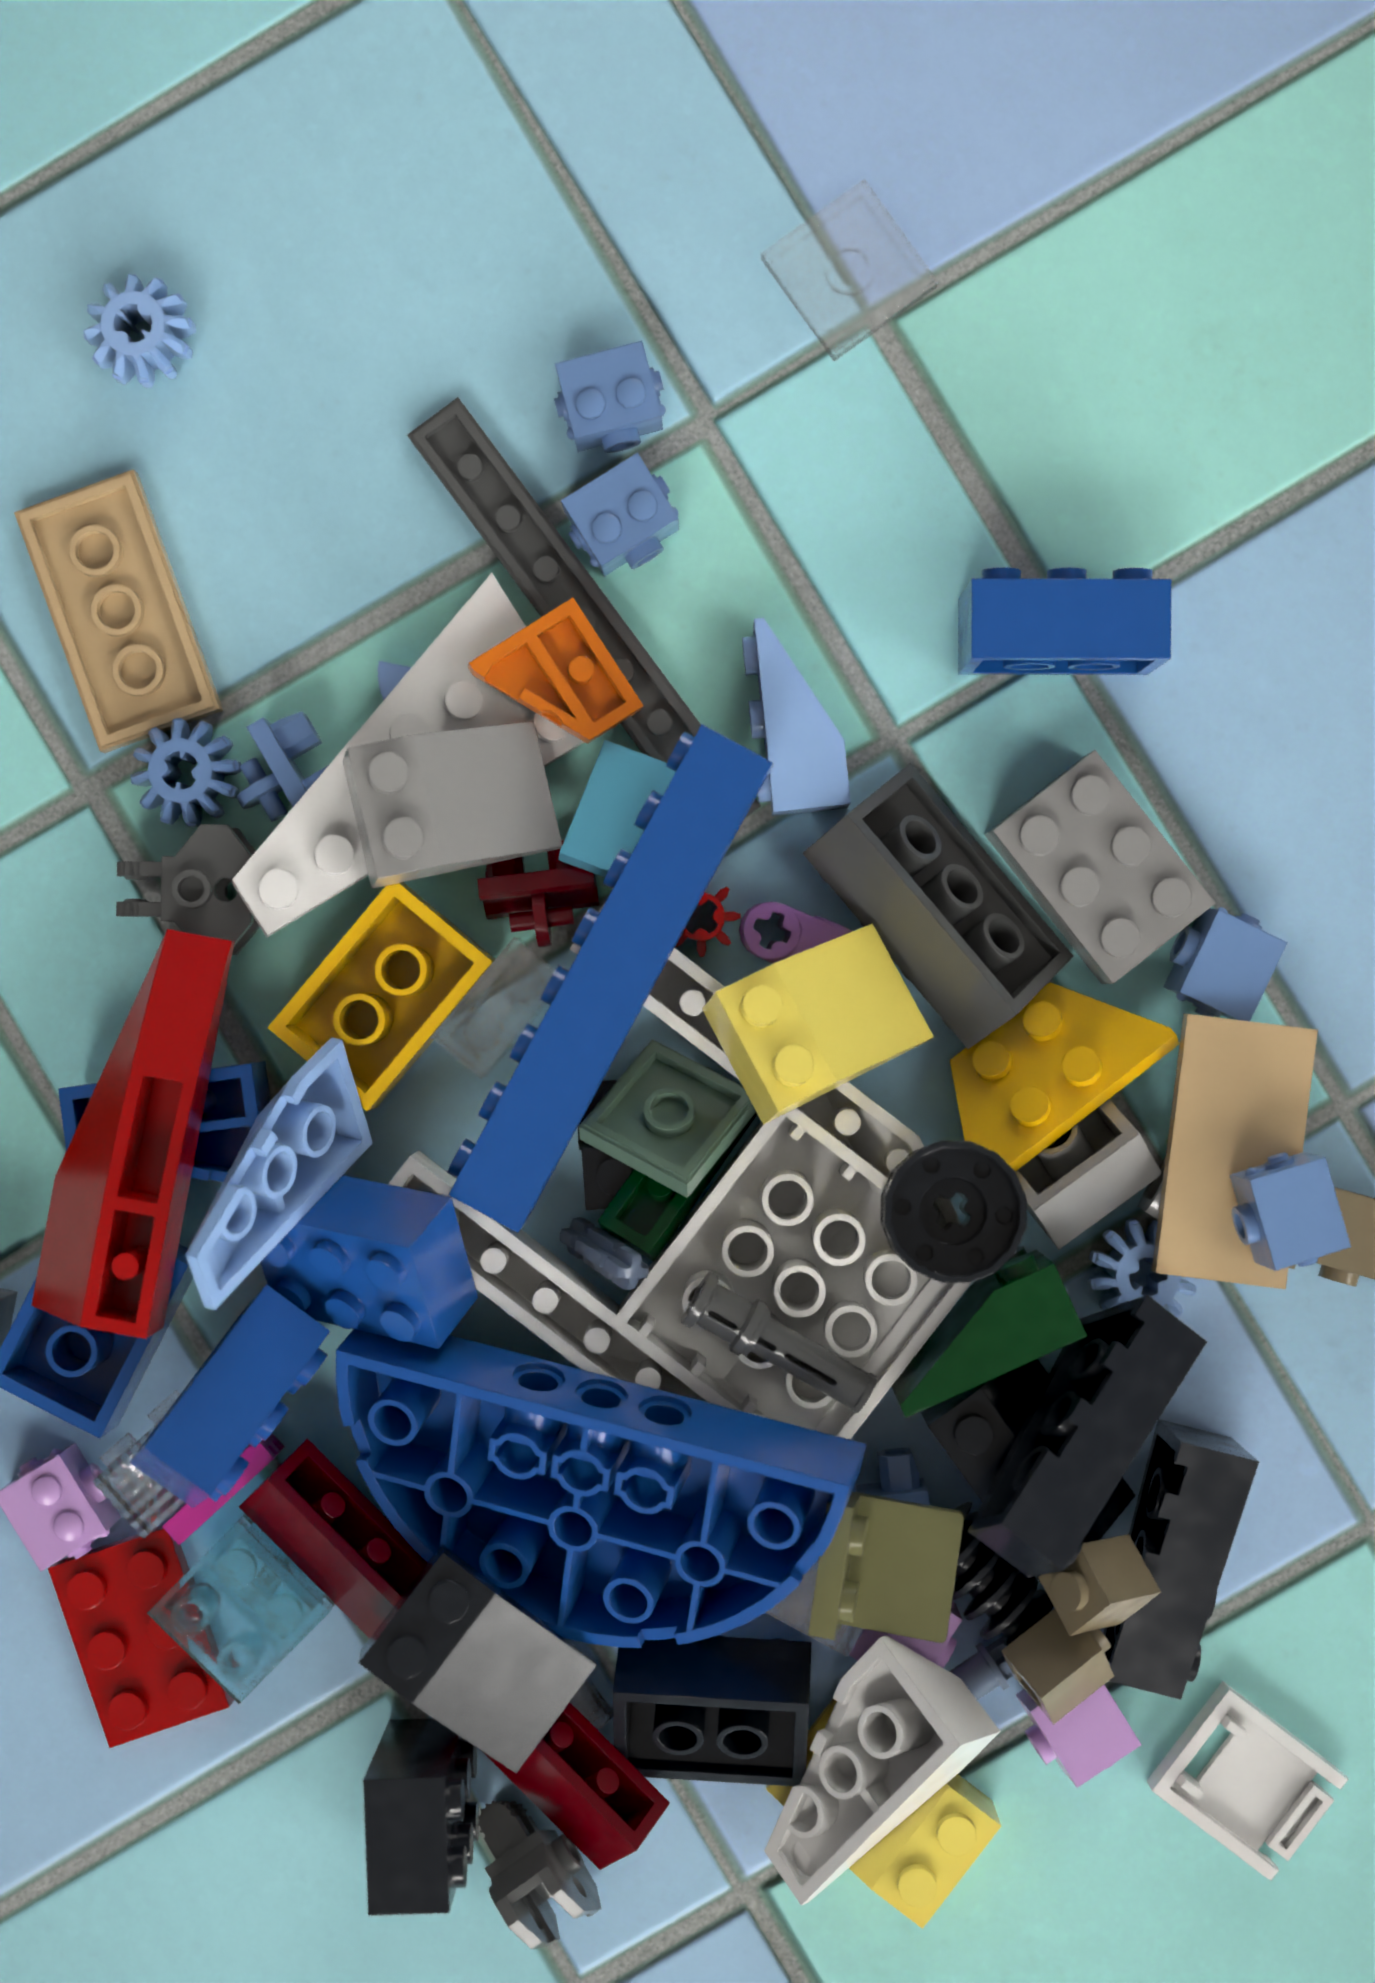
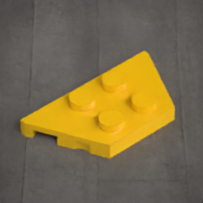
M1049 982L1016 1016L971 1048H964L950 1059L964 1141H971L997 1152L1016 1172L1177 1047L1180 1043L1176 1033L1168 1026Z

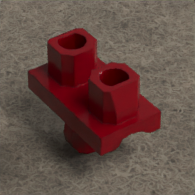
M561 849L547 851L549 870L525 873L524 856L486 864V878L477 879L480 901H483L487 920L509 917L511 932L535 930L538 947L552 946L551 927L575 925L573 909L600 906L595 874L559 861Z

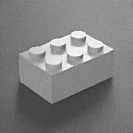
M1096 750L1081 758L984 835L1101 984H1114L1216 904Z

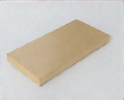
M132 469L14 512L100 752L108 753L149 738L148 732L154 727L161 729L163 732L171 730L173 719L182 718L188 724L223 711L140 477L135 470Z
M1183 1013L1152 1264L1153 1272L1286 1289L1288 1267L1275 1271L1255 1263L1250 1245H1244L1235 1230L1232 1208L1238 1206L1230 1175L1247 1170L1250 1167L1263 1165L1268 1161V1157L1275 1154L1287 1153L1288 1156L1303 1152L1318 1030Z

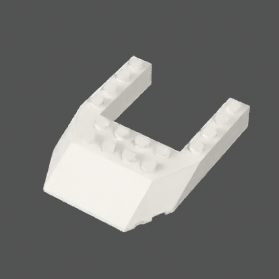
M575 943L570 947V950L575 954H578L581 949ZM674 948L643 1006L739 1079L702 1010L713 994L725 986ZM849 1082L764 1125L760 1122L677 1229L656 1260L650 1264L647 1278L639 1279L636 1288L630 1290L620 1305L522 1229L517 1233L452 1197L476 1289L579 1369L846 1439L853 1437L972 1283L936 1281L908 1267L890 1248L880 1223L881 1193L891 1171L910 1152L923 1148L924 1145L916 1133ZM418 1150L408 1157L388 1184L449 1196L448 1194L456 1178L448 1174L447 1171ZM938 1196L933 1203V1206L940 1212L936 1224L940 1228H943L948 1222L961 1225L950 1199ZM711 1271L718 1275V1284L752 1303L757 1299L767 1303V1308L771 1309V1318L813 1342L822 1345L827 1350L862 1370L876 1375L877 1382L863 1408L858 1413H855L846 1405L811 1385L798 1380L795 1376L750 1351L746 1356L743 1354L738 1356L729 1350L730 1343L697 1324L690 1328L682 1324V1316L706 1274Z

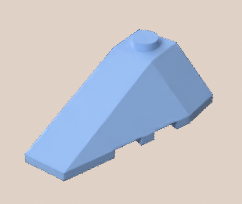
M331 1037L288 1080L257 1116L186 1253V1258L204 1307L216 1310L373 1144L342 1039Z

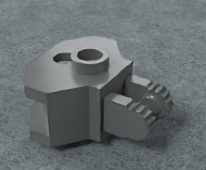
M201 824L175 856H161V862H117V876L124 877L126 880L161 878V902H148L146 899H125L123 902H116V916L161 917V921L175 923L182 932L234 941L232 955H238L260 926L238 892L233 900L230 901L228 899L227 887L256 850L238 828H231L229 825Z
M492 1801L491 1804H485L486 1807L480 1810L481 1815L478 1816L480 1820L477 1825L481 1828L480 1833L485 1834L484 1840L496 1859L485 1867L492 1883L489 1887V1893L508 1928L530 1949L548 1947L560 1939L556 1914L547 1901L550 1897L574 1919L583 1915L590 1917L602 1909L597 1885L585 1867L578 1849L565 1834L558 1836L555 1830H539L532 1817L526 1815L527 1809H523L522 1804H516V1801Z

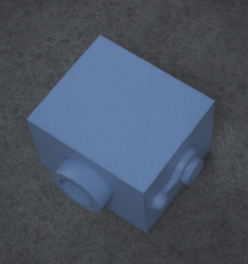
M642 341L555 363L561 392H557L558 397L554 398L559 417H564V420L567 422V437L575 440L578 452L603 446L605 453L624 451L641 443V435L663 430L662 416L665 414L666 409L661 404L659 396L660 390H664L660 372L654 371L653 367L649 368Z
M638 452L561 500L564 513L572 524L569 526L571 531L568 535L577 549L582 547L584 551H587L590 556L591 565L599 567L604 577L625 563H628L631 569H635L659 555L664 550L660 542L679 530L678 510L672 507L668 501L667 494L670 493V490L661 476L656 477L654 474L651 475Z
M1223 907L1218 909L1209 908L1195 919L1192 927L1186 926L1177 936L1170 952V961L1174 962V965L1163 987L1176 993L1179 1001L1187 1000L1193 1003V1006L1197 1007L1195 1012L1203 1016L1220 1017V1015H1223L1229 1019L1250 1021L1288 942L1261 930L1262 927L1258 925L1260 921L1244 913L1241 914V917L1233 916Z
M1305 1152L1288 1156L1287 1153H1279L1268 1157V1161L1263 1165L1250 1167L1247 1170L1230 1175L1238 1206L1232 1208L1234 1227L1241 1242L1244 1245H1250L1255 1263L1275 1271L1296 1264L1299 1267L1317 1263V1258L1351 1247L1326 1157Z

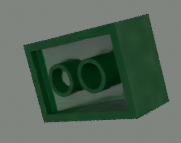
M1020 1246L1016 1253L996 1273L973 1282L891 1386L905 1418L1087 1336L1055 1264L1037 1249L1027 1254L1024 1246Z

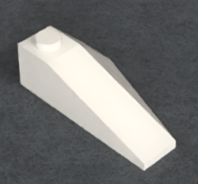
M889 1636L880 1637L840 1679L832 1697L837 1701L825 1729L817 1731L810 1746V1750L814 1754L801 1783L792 1787L764 1850L801 1905L809 1903L954 1778L1001 1732L961 1678Z

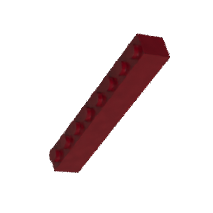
M308 1438L239 1506L369 1639L428 1563L410 1546L392 1523ZM570 1702L517 1773L483 1752L599 1870L637 1851L670 1804Z

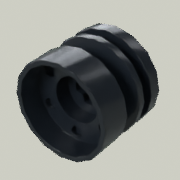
M940 1141L910 1152L891 1171L881 1193L880 1223L890 1248L908 1267L939 1282L970 1283L996 1273L1016 1253L1027 1228V1198L1017 1173L997 1152L971 1141ZM956 1193L963 1198L959 1209L966 1215L964 1222L961 1225L948 1222L943 1228H940L936 1224L940 1212L933 1206L935 1199L938 1196L944 1199H951Z

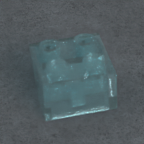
M243 1513L147 1614L240 1704L330 1613L335 1603Z

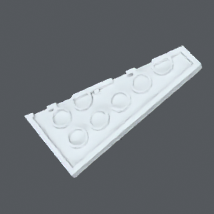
M493 573L487 577L232 879L233 886L266 937L276 933L369 875L343 766V759L347 748L415 734L534 721L544 767L585 743L474 677L468 669L469 662L526 627Z

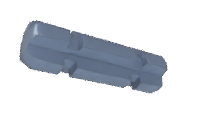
M581 1217L573 1218L569 1228L561 1229L560 1241L567 1245V1250L570 1254L583 1260L585 1264L607 1279H612V1282L622 1289H635L639 1279L647 1278L649 1266L641 1261L640 1253L631 1247L625 1246L623 1242L601 1228L595 1227V1224Z

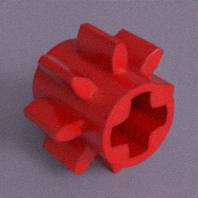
M728 887L720 889L715 896L704 893L698 906L702 907L709 901L715 905L717 909L714 911L712 919L718 925L716 929L709 934L706 930L700 928L692 934L685 928L675 948L682 945L689 938L697 941L699 957H704L706 941L714 937L723 945L729 946L731 944L729 937L722 931L724 921H737L741 919V914L735 911L724 912L721 902L728 896L730 891Z

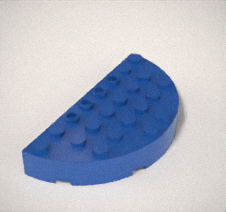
M353 1329L336 1349V1387L343 1426L351 1427L352 1435L360 1452L359 1457L356 1459L358 1469L374 1499L396 1530L427 1562H429L442 1544L560 1636L588 1644L621 1648H641L644 1640L671 1638L676 1639L677 1645L688 1644L718 1636L745 1625L772 1609L799 1586L803 1576L830 1545L859 1475L867 1446L865 1443L452 1335H449L442 1346L437 1349ZM827 1502H832L826 1513Z

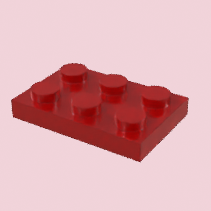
M162 1526L92 1549L78 1559H75L73 1556L60 1560L48 1568L109 1748L231 1706L234 1698L181 1544L178 1545Z

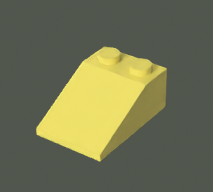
M873 923L773 963L716 991L702 1008L763 1125L934 1038Z
M835 1699L829 1702L808 1730L806 1769L814 1754L810 1750V1746L817 1731L825 1729L837 1702ZM957 1774L851 1865L849 1869L872 1891L923 1929L1000 1829L1001 1823L993 1800ZM766 1785V1790L784 1806L793 1786Z

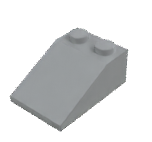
M534 721L415 734L349 747L346 750L343 766L372 889L562 848V840Z

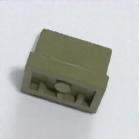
M852 1491L832 1541L824 1554L819 1557L808 1635L835 1640L841 1625L943 1643L948 1635L964 1524L963 1512ZM827 1502L826 1513L832 1502Z

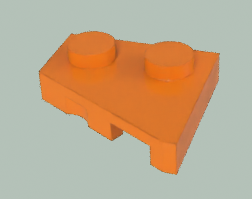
M573 597L468 663V669L474 677L587 744L639 712L644 706Z

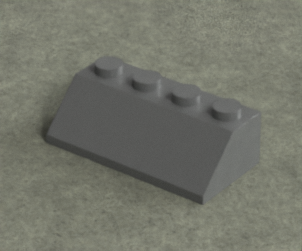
M911 763L849 812L803 852V855L818 871L821 878L830 885L857 917L861 925L865 927L873 923L892 960L900 968L903 975L911 981L942 1018L945 1025L955 1033L967 1049L1016 1016L1073 958L1072 953Z

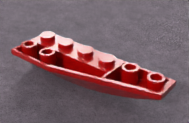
M167 929L55 1175L31 1306L79 1327L147 1339L164 1328L234 941Z

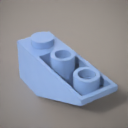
M756 618L753 623L754 636L742 637L746 676L758 674L760 700L748 701L752 739L764 738L766 759L773 762V767L758 793V802L770 801L772 816L847 809L851 801L844 738L764 618Z

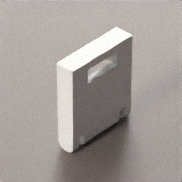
M1222 1681L1147 1779V1783L1156 1795L1267 1879L1272 1880L1278 1873L1279 1868L1267 1855L1259 1851L1263 1843L1266 1842L1271 1849L1289 1861L1334 1802V1799L1312 1779L1319 1773L1339 1789H1342L1349 1779L1336 1766ZM1221 1723L1231 1733L1195 1779L1184 1769Z

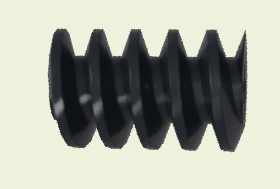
M967 1502L954 1509L963 1512L964 1524L953 1600L970 1594L973 1599L965 1609L963 1616L967 1620H973L986 1613L989 1619L981 1629L980 1636L983 1640H989L1002 1633L1006 1637L1004 1645L1008 1646L1050 1613L1053 1604L1045 1590H1037L1039 1581L1036 1576L1027 1577L968 1532L978 1511L969 1513L972 1502Z

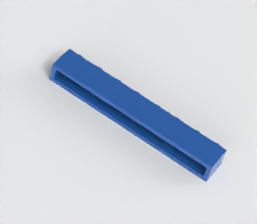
M701 724L695 737L684 731L666 764V767L675 771L664 795L653 790L644 803L634 824L644 830L632 854L621 849L614 859L603 881L604 885L612 888L601 912L590 907L584 915L571 941L581 947L569 970L560 965L556 968L540 998L541 1001L549 1004L550 1007L538 1028L527 1023L509 1056L510 1059L519 1063L507 1086L498 1081L495 1082L478 1113V1116L488 1121L476 1143L467 1138L463 1141L447 1171L448 1174L457 1178L448 1194L449 1196L517 1233L527 1222L773 767V762Z

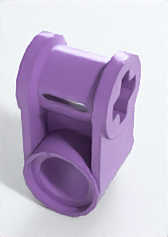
M773 901L759 903L749 908L741 918L739 926L740 940L746 950L772 964L853 931L816 915L813 917L790 906ZM772 913L780 916L777 926L781 930L786 931L785 937L782 942L770 941L765 949L759 945L761 934L753 929L754 923L757 919L768 920Z

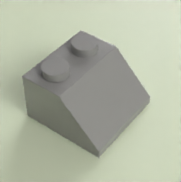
M1110 1099L1016 1171L1027 1198V1211L1059 1250L1162 1175L1141 1134Z

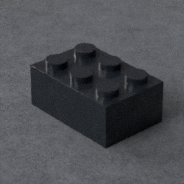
M433 1718L389 1720L363 1779L368 1916L450 1913L456 1888H466L467 1864H472L474 1842H478L479 1826L477 1825L479 1824L478 1801H467V1799H470L471 1778H476L477 1747Z

